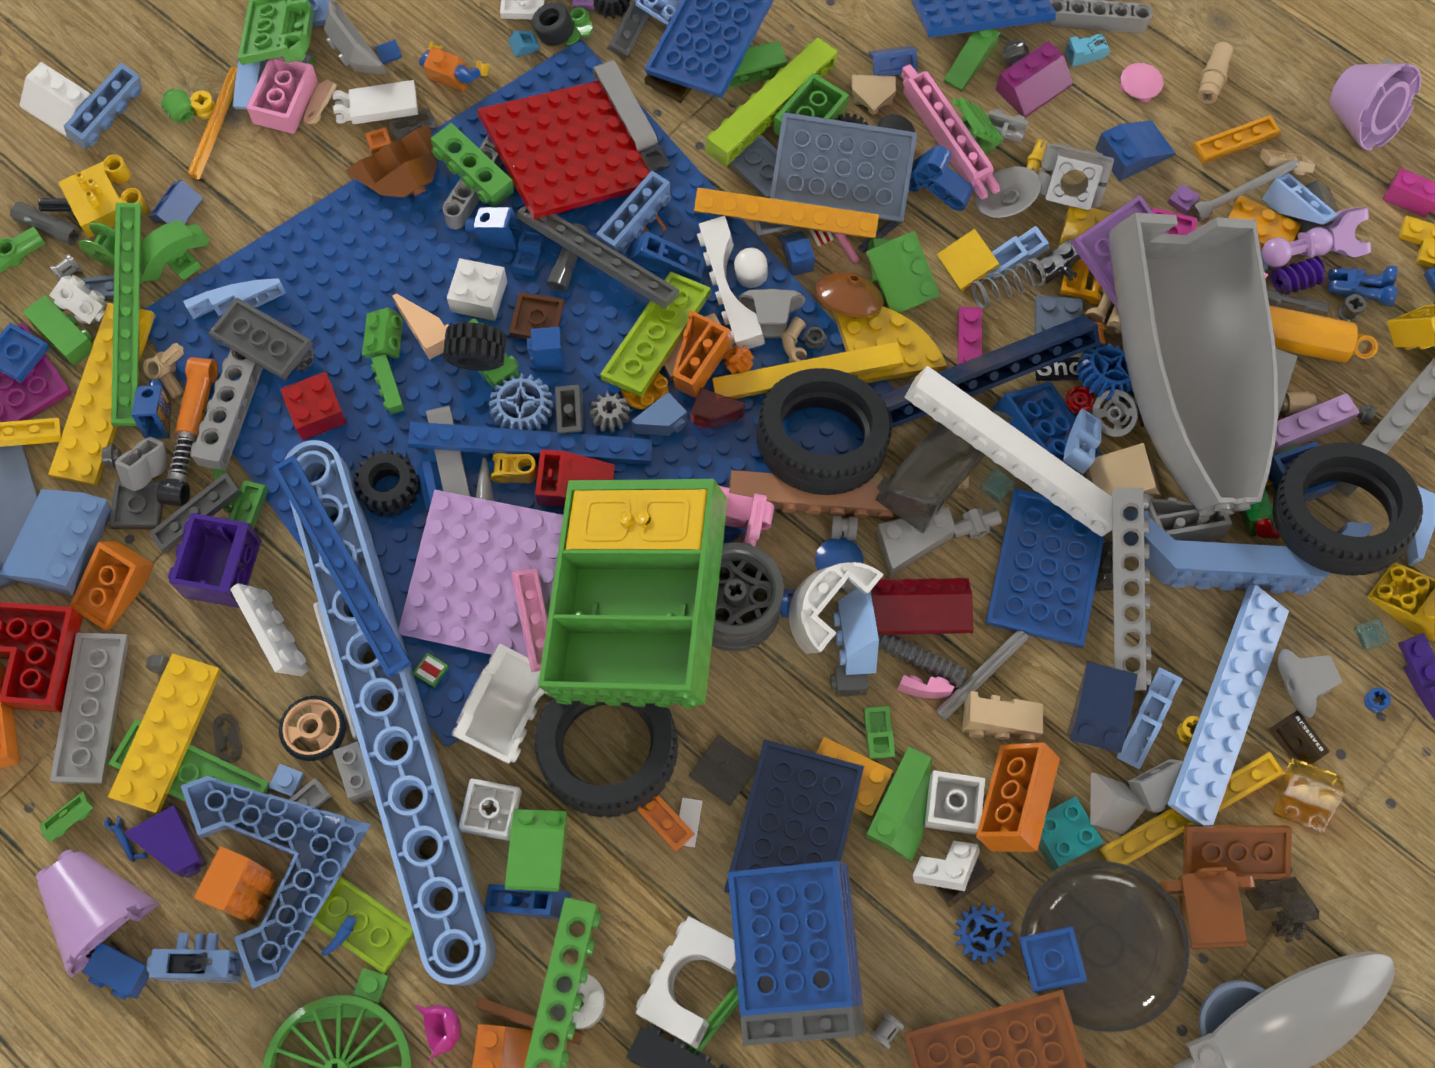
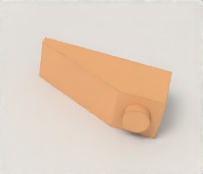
M398 294L393 295L397 309L429 360L442 354L444 351L445 332L449 325L444 326L440 318Z

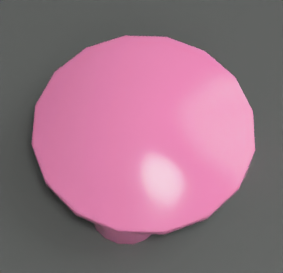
M1146 63L1129 65L1123 70L1120 78V90L1134 98H1138L1144 103L1150 102L1153 97H1156L1164 85L1163 77L1159 70Z

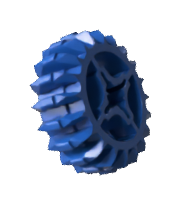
M1101 342V345L1083 352L1078 360L1076 373L1079 375L1078 380L1083 382V387L1090 389L1089 394L1095 393L1097 397H1101L1104 392L1110 390L1105 399L1108 401L1114 395L1115 390L1124 391L1129 395L1133 393L1125 355L1119 346L1114 348L1111 343L1105 346Z

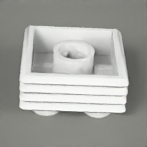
M470 779L458 828L463 833L510 841L514 809L519 808L522 794L521 789L516 786ZM491 804H494L496 812L488 815L484 809L490 808Z

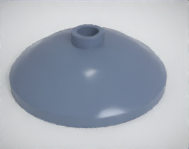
M1242 980L1229 981L1213 989L1203 1001L1199 1011L1198 1026L1201 1037L1209 1033L1212 1034L1230 1017L1231 1013L1236 1012L1250 1000L1264 992L1265 989L1255 983Z

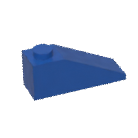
M645 231L634 241L630 256L631 261L648 270L667 274L673 272L696 280L702 278L705 258L648 231Z
M489 884L484 910L493 913L560 920L565 897L571 898V893L559 890V892L507 890L505 885Z

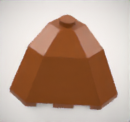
M429 125L417 128L403 139L386 145L374 155L360 159L349 167L346 172L382 196L406 197L413 194L416 197L426 191L425 186L432 182L437 167L436 157L431 150L433 148L430 139L432 134Z

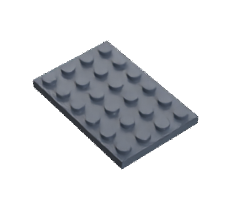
M783 112L770 198L878 214V220L903 224L917 133Z

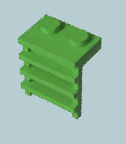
M963 97L959 100L954 98L951 101L954 105L958 106L964 115L961 119L985 155L1004 140L981 106L977 107L975 103L972 104Z

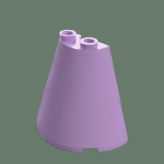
M71 849L66 850L59 855L56 863L51 867L42 869L36 875L37 885L65 971L70 977H74L86 966L92 956L89 952L126 921L131 919L139 922L159 905L156 899L82 851L73 852Z

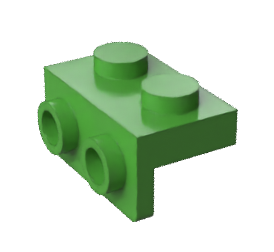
M389 307L367 313L362 355L368 359L387 354L394 359L399 358L403 316Z

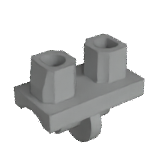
M999 109L990 110L988 117L1003 139L1006 138L1021 143L1028 124L1025 117L1021 115L1009 116Z

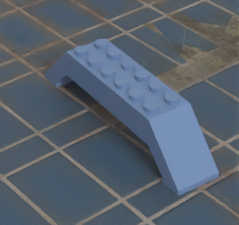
M1124 510L1123 516L1126 520L1133 521L1138 517V513L1136 510ZM1144 511V519H1149V534H1144V544H1149V559H1144L1145 567L1164 585H1171L1173 588L1196 586V589L1201 590L1218 587L1223 591H1231L1235 588L1247 591L1248 586L1257 585L1262 590H1269L1270 593L1274 594L1291 591L1296 595H1305L1330 574L1306 563L1287 546L1174 540L1149 517V511ZM1347 522L1337 532L1348 536L1365 537L1373 528L1372 523ZM1132 532L1126 533L1123 537L1125 544L1128 546H1134L1138 543L1137 535Z

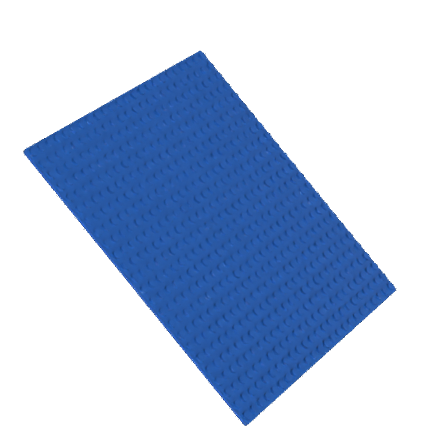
M578 40L576 43L566 47L432 130V137L452 123L471 142L480 148L488 134L477 115L479 108L594 82L596 80L592 68L603 64V62L583 40ZM640 105L658 141L657 146L640 153L650 171H654L670 182L671 200L668 205L662 206L657 213L667 230L663 231L656 218L653 222H648L646 227L650 233L704 258L703 253L707 252L706 246L701 247L697 236L698 233H701L699 224L721 216L696 213L694 211L697 188L716 189ZM436 158L437 167L433 180L425 186L426 191L416 197L413 194L406 197L382 196L357 179H353L144 309L153 311L155 314L148 338L159 352H165L174 343L184 347V354L175 362V375L184 387L187 382L185 368L190 357L215 359L218 363L217 379H220L223 371L222 364L224 359L228 358L230 348L211 338L208 332L221 316H218L217 312L213 310L193 319L183 301L230 284L279 278L286 294L256 309L310 339L313 342L311 347L315 352V361L305 370H296L294 368L285 381L266 369H262L232 453L254 483L263 484L269 488L265 499L302 550L303 546L289 498L272 469L273 466L284 461L290 450L298 444L310 440L328 443L348 465L354 478L357 477L355 475L356 468L361 469L359 463L362 460L366 462L368 455L376 456L377 451L381 450L383 454H386L387 450H392L394 455L399 452L403 455V458L407 457L410 460L419 479L417 466L427 461L437 462L434 449L408 448L410 421L428 423L427 410L450 405L455 425L501 428L500 425L497 426L494 423L489 407L490 395L496 391L478 371L462 369L449 364L443 359V353L429 360L404 318L399 358L394 359L386 354L404 411L390 415L389 410H385L383 405L385 399L384 397L381 398L379 392L381 386L377 385L375 380L377 374L376 372L373 373L371 364H373L372 358L364 357L362 350L367 313L389 307L401 315L393 299L395 294L437 316L444 326L447 324L451 326L457 323L469 322L475 318L478 323H484L503 331L506 335L505 353L508 357L512 355L518 362L519 376L522 373L524 378L527 379L531 374L534 381L540 378L542 385L546 384L549 389L548 392L552 393L553 399L551 401L554 403V408L551 409L552 417L547 418V425L540 424V431L557 432L555 387L579 385L584 393L585 419L582 432H574V434L652 439L651 465L607 462L615 465L614 480L715 479L719 486L729 488L731 470L773 473L763 462L756 441L760 409L767 393L717 403L712 378L732 374L724 364L725 358L720 361L696 399L675 388L674 380H670L664 366L659 371L668 381V392L687 411V424L681 431L674 432L670 436L636 434L632 428V420L646 409H637L631 407L628 403L626 406L630 407L628 423H623L622 430L614 427L613 433L610 432V428L602 432L600 426L595 427L593 419L590 417V410H593L591 403L597 402V396L600 395L604 398L608 391L612 397L618 393L620 399L623 398L621 388L601 380L600 374L651 300L579 256L567 290L565 292L553 290L548 286L547 281L563 246L548 237H545L535 277L512 273V265L518 251L483 245L476 233L466 231L465 225L459 229H452L447 226L443 205L461 177L458 174L454 175L442 159L438 160ZM502 164L500 169L510 177L504 164ZM513 183L514 193L495 208H512L517 217V211L525 206ZM631 194L559 212L555 215L570 224L584 225L588 228V235L596 239V233ZM480 200L469 218L476 219L480 208L493 207ZM725 217L734 244L727 264V283L737 300L741 294L749 290H795L805 297V303L802 307L789 314L787 328L794 317L801 318L806 323L795 345L796 348H802L806 351L807 356L804 360L846 352L837 324L743 219ZM517 219L522 230L523 228L533 229L532 227ZM636 238L630 243L627 252L623 254L629 260ZM746 248L760 250L767 259V279L762 285L755 288L742 286L735 276V258L740 251ZM459 258L505 268L507 284L495 321L450 311L447 295ZM705 261L702 278L700 280L688 278L711 288V295L698 314L706 317L715 313L720 324L732 331L730 324L725 325L721 313L726 311L724 304L719 305L715 292L719 291L718 284L713 286L709 272L713 271L712 265L707 266ZM648 270L649 272L661 278L662 280H665L666 277L669 275L667 273ZM519 292L565 300L560 323L564 351V370L536 372L535 363H530L527 340L510 337L509 330ZM819 327L826 334L825 345L822 348L811 349L806 346L803 336L809 328ZM764 338L765 344L750 348L749 351L754 358L751 360L753 366L749 371L789 363V356L783 348L782 339ZM326 372L347 424L302 441L294 427L280 389ZM241 376L236 377L233 381L240 379ZM887 380L867 383L879 395L895 390ZM215 382L211 384L208 402L212 400L215 393ZM526 392V395L534 396L535 399H539L534 394ZM233 397L228 398L226 402L232 400ZM806 408L792 413L783 421V428L790 439L798 446L812 453L827 456L847 454L862 446L864 442V436L859 427L847 416L831 409ZM504 411L507 415L517 418V415ZM226 418L220 419L218 423L223 422ZM461 451L470 495L476 498L482 458L487 459L491 478V474L494 473L495 462L492 460L494 454ZM533 457L537 467H539L540 457ZM525 466L521 471H528L531 469V466ZM325 471L318 473L312 482L319 480ZM386 476L378 481L375 490L379 492L390 491L397 486L400 478ZM537 479L532 483H497L491 480L495 502L560 515L564 514L565 507L539 506L537 504L535 496ZM421 484L418 485L420 493L416 494V503L411 502L412 508L408 511L403 509V514L399 516L397 513H393V517H387L385 513L382 517L377 516L376 512L371 513L362 503L399 626L428 516ZM335 514L330 517L333 523L336 521L339 514ZM725 525L723 544L736 540L745 533V529ZM402 635L408 658L412 664V672H414L427 653L449 666V669L435 688L416 676L414 678L429 725L445 746H451L459 740L452 736L454 728L458 725L456 722L479 676L489 664L491 655Z

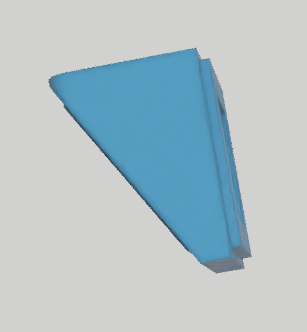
M513 31L509 39V45L515 57H521L540 49L532 31Z

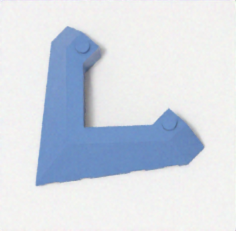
M205 776L181 785L194 826L201 839L228 829L293 856L289 869L277 890L261 926L234 937L251 988L254 989L280 977L371 824Z

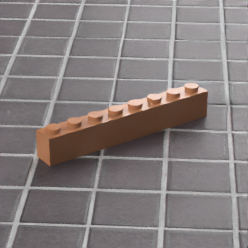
M731 470L729 493L752 498L754 493L767 495L766 501L772 503L775 507L774 509H782L785 513L806 511L807 514L818 515L824 512L830 513L832 516L851 514L858 518L877 516L881 520L906 518L924 513L925 485L869 481L860 488L846 493L818 495L793 488L781 481L773 473Z

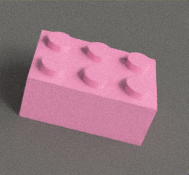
M282 57L269 59L246 108L253 124L295 134L318 82L313 66L299 61L286 63Z

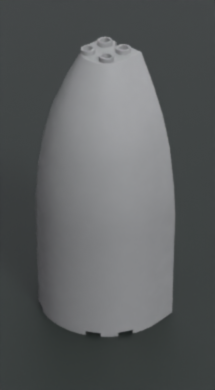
M1134 213L1112 228L1109 232L1108 244L1124 355L1131 386L1144 426L1162 462L1181 490L1199 511L1200 517L1214 515V512H1219V516H1229L1235 514L1234 510H1249L1252 504L1261 502L1272 462L1278 421V373L1275 338L1256 220L1216 217L1187 235L1162 233L1178 224L1176 215Z

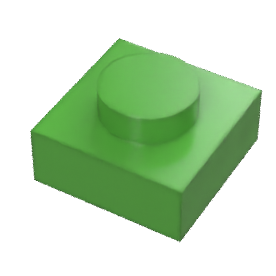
M363 968L353 994L381 1003L390 977Z

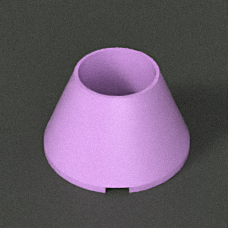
M1409 63L1353 65L1337 80L1331 93L1330 107L1360 147L1366 150H1372V147L1375 146L1382 147L1397 134L1414 108L1411 105L1414 94H1419L1421 73L1416 66Z

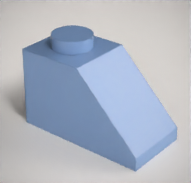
M668 392L632 420L633 431L636 434L670 436L674 432L681 431L686 426L687 411Z

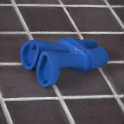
M1391 265L1386 267L1380 275L1364 274L1365 269L1358 271V268L1329 269L1328 280L1332 282L1327 285L1328 292L1344 298L1352 294H1358L1362 297L1376 300L1387 307L1394 305L1398 291L1397 286H1394L1398 273L1397 266ZM1359 284L1368 285V286H1373V287H1377V288L1363 287V286H1359Z

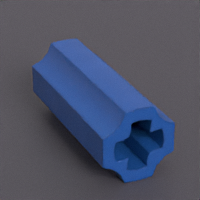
M431 461L423 462L417 466L427 513L430 509L434 489L443 491L438 464Z

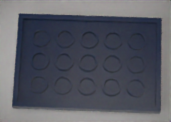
M764 739L729 872L830 861L841 862L864 766ZM727 877L724 892L730 894L729 880Z

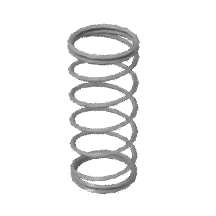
M1031 258L1026 261L1025 266L1016 264L1014 270L1006 268L1003 275L996 272L992 279L984 277L981 282L974 281L971 287L977 305L982 309L991 306L990 297L983 286L985 279L991 281L996 300L998 302L1002 301L1000 290L994 282V276L997 274L1002 276L1007 296L1009 298L1013 297L1012 288L1005 278L1007 270L1013 272L1015 286L1018 292L1023 294L1024 287L1022 281L1015 272L1017 266L1024 268L1025 279L1031 289L1035 288V284L1038 286L1044 285L1046 275L1041 262L1036 258ZM1032 262H1034L1040 270L1042 283H1040L1035 277L1032 268ZM1026 271L1031 277L1033 287H1031L1028 281ZM1016 277L1018 278V280H1019V282H1020L1022 291H1020V289H1019V287H1018V285H1017ZM1005 281L1009 286L1011 296L1006 289ZM976 284L981 289V294L985 306L981 303V301L978 298L976 292ZM994 286L996 287V289H997V291H998L1000 300L998 299V297H997V295H996V293H995Z

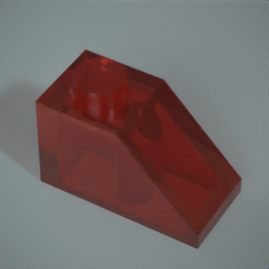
M701 388L691 410V422L699 428L714 430L743 418L746 403Z

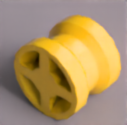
M204 90L195 92L190 97L192 108L195 109L196 116L201 119H209L215 106L211 94Z

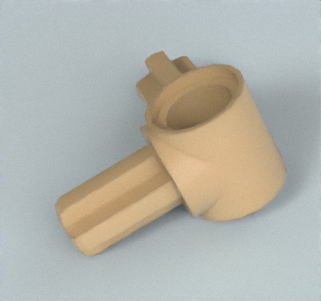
M178 343L172 344L165 352H159L153 358H149L143 363L145 375L150 379L160 380L174 399L184 393L182 387L173 376L176 369L175 362L184 354V347Z

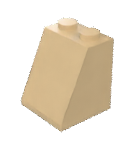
M1144 443L1095 457V461L1085 471L1087 479L1111 497L1112 488H1143V494L1153 496L1154 499H1163L1152 457Z

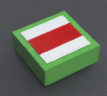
M427 653L414 670L413 675L435 688L449 669V666Z

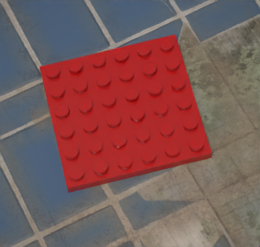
M599 80L478 109L477 115L532 219L631 194L651 172L641 153L637 152L636 144L629 137L623 121H620L615 107L609 101V97L600 85Z

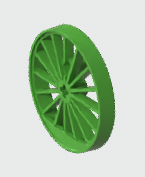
M335 995L312 1001L294 1012L280 1026L272 1038L262 1068H275L279 1053L319 1068H337V1065L338 1068H354L397 1046L400 1049L402 1066L380 1068H412V1056L404 1032L386 1010L361 997ZM357 1018L342 1055V1019ZM363 1018L382 1019L379 1025L349 1056ZM336 1019V1057L322 1020ZM316 1021L330 1060L297 1028L298 1024ZM387 1024L397 1041L351 1063ZM293 1030L326 1064L324 1065L281 1049L289 1033Z

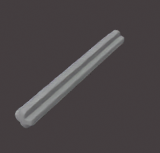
M1021 630L1016 631L936 710L938 716L943 720H947L964 703L971 691H976L1027 641L1028 635Z

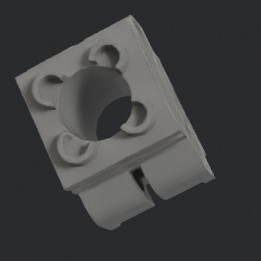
M1047 143L1041 163L1043 168H1040L1038 174V181L1041 183L1040 194L1046 195L1045 200L1090 210L1091 206L1099 207L1107 187L1106 183L1111 174L1114 158L1103 156L1102 153L1060 143L1058 145ZM1070 170H1080L1086 175L1085 179L1076 185L1066 183L1062 176Z

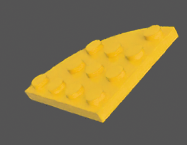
M883 306L877 314L866 318L847 317L833 312L846 352L894 342L899 344L903 366L855 375L866 383L918 375L926 366H929L936 372L945 370L947 366L942 353L930 336L917 324L898 312Z

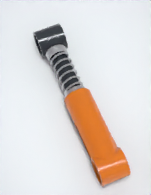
M190 357L187 360L185 368L187 382L175 429L176 437L178 438L175 440L177 445L174 446L176 451L173 452L174 457L171 458L173 463L170 464V467L172 469L168 471L167 479L160 481L157 487L156 496L159 504L183 506L190 499V486L186 483L188 478L186 474L189 473L187 467H190L188 462L191 461L189 457L192 444L198 438L199 425L204 419L211 384L216 381L218 376V363L215 359Z

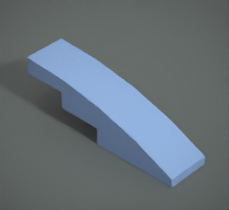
M267 60L241 65L240 61H238L233 101L235 109L247 110L246 108L263 73Z
M279 278L252 280L213 289L183 302L192 318L196 319L213 310L217 312L218 316L223 315L236 298L257 308L286 294Z
M1160 667L1157 668L1151 680V685L1148 686L1127 730L1122 751L1117 753L1116 758L1140 770L1163 725L1161 723L1173 702L1172 699L1182 678Z

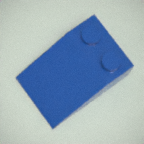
M1152 120L1120 124L1102 132L1095 148L1103 156L1114 158L1111 171L1119 182L1175 155V151Z

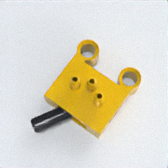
M115 154L109 155L101 163L59 181L58 184L66 198H41L38 200V207L42 212H73L88 238L95 236L89 228V224L92 222L101 223L111 228L115 226L116 203H140L142 207L141 217L148 212L149 207L141 192L136 188H128L123 191L121 198L118 196L112 183L123 184L130 179L131 173L122 157Z

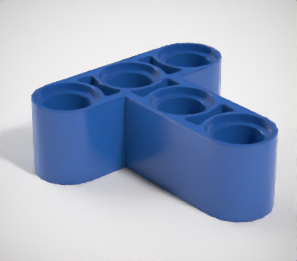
M935 146L913 161L908 190L916 192L925 187L952 209L962 211L971 198L974 188L947 166L952 157L951 152L943 146Z

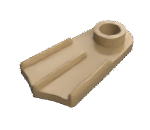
M326 79L316 85L304 115V121L307 124H316L321 119V113L337 87L334 82Z

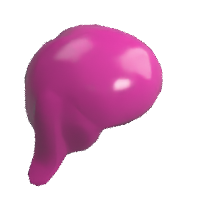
M415 1005L416 1009L424 1015L425 1034L429 1047L433 1051L429 1063H431L435 1056L446 1053L455 1047L461 1034L460 1019L456 1012L449 1007L442 1005L421 1007Z

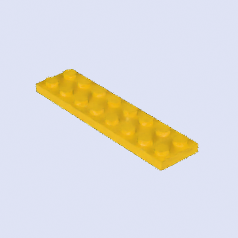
M108 303L50 467L48 475L52 478L98 487L105 466L102 460V449L113 443L118 426H112L114 309V304ZM140 309L139 363L155 318L153 311Z

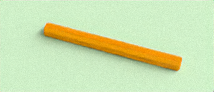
M235 67L229 69L187 174L191 179L199 180L201 178L233 99L237 68Z

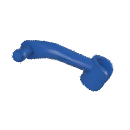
M110 817L104 820L105 827L116 834L127 858L131 862H135V859H146L148 857L146 852L141 854L134 853L132 845L122 829L124 827V820L121 817H117V823L114 826H111L112 820Z

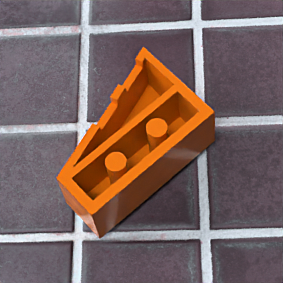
M690 310L687 327L684 330L681 349H679L672 376L676 389L696 399L731 347L732 337L730 329Z

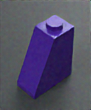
M174 805L125 831L131 840L181 877L188 878L194 876L201 871V867L207 864L182 810Z

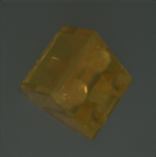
M1292 758L1281 779L1273 815L1324 833L1345 794L1343 777Z

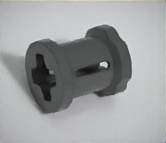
M1358 294L1348 296L1345 304L1341 305L1337 311L1339 319L1349 322L1356 321L1359 313L1365 310L1366 301Z

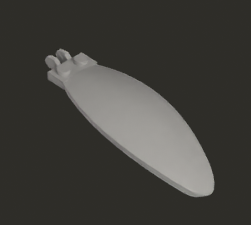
M1366 951L1329 960L1298 972L1250 1000L1227 1018L1212 1034L1209 1033L1185 1043L1191 1057L1174 1065V1068L1312 1067L1343 1047L1372 1017L1392 985L1395 973L1394 962L1391 957L1385 954Z

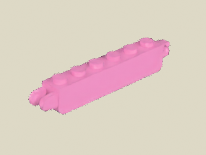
M911 65L903 67L901 76L904 80V95L939 146H943L951 152L950 162L958 174L973 186L974 191L982 200L988 197L985 185L991 190L992 194L998 193L1000 188L998 182L993 177L994 169L991 162L927 71L918 74Z

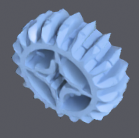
M522 373L519 379H515L513 375H511V381L509 382L503 379V386L496 385V392H492L490 395L489 407L494 423L506 429L532 430L535 428L540 431V424L547 425V418L552 417L551 409L554 408V403L551 401L553 399L552 393L548 392V386L546 384L542 385L540 378L534 381L531 374L527 379L524 378ZM526 392L534 394L539 399H535L534 396L526 395ZM504 411L517 415V418L507 415Z

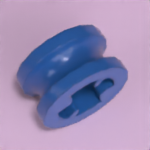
M1373 688L1365 695L1364 703L1370 711L1378 713L1390 705L1391 697L1383 688ZM1375 695L1376 698L1379 696L1381 697L1382 702L1380 703V705L1379 702L1375 703L1373 701Z

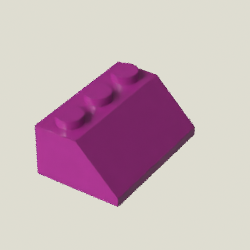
M1047 41L1000 73L995 90L1021 116L1026 118L1071 87L1073 81L1063 54L1051 42Z

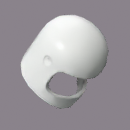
M746 248L738 253L734 261L737 281L742 286L748 288L762 285L768 276L765 255L755 248Z

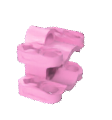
M719 486L728 498L725 525L745 529L743 543L756 547L760 531L771 528L774 505L766 501L767 495L754 493L752 498L729 493L730 488Z

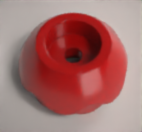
M1076 386L1066 393V406L1075 414H1078L1082 408L1089 412L1094 405L1093 393L1089 394L1090 390L1088 388Z

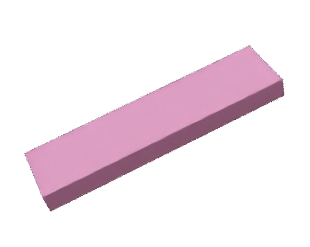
M534 568L511 573L531 672H537L541 669L548 622L538 569Z

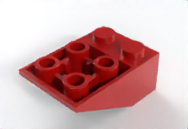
M541 449L535 491L537 504L539 506L565 507L568 481L614 480L615 465L566 451Z

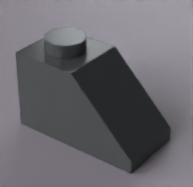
M579 385L555 387L557 433L582 432L585 419L584 393Z

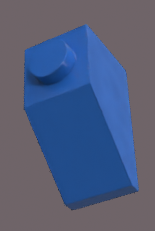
M802 231L779 236L790 273L795 276L812 272L814 270L815 255L809 238Z

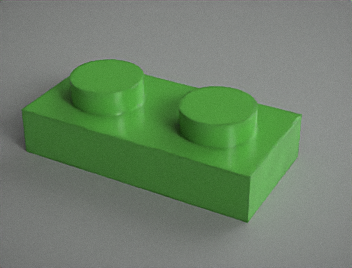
M244 480L241 486L243 493L237 497L229 519L249 523L254 529L269 488L263 484Z
M82 791L39 825L42 836L48 842H51L53 839L63 836L76 821L85 819L93 809L90 797Z

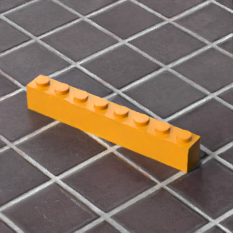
M697 188L694 207L696 213L870 239L876 237L879 219L878 214Z

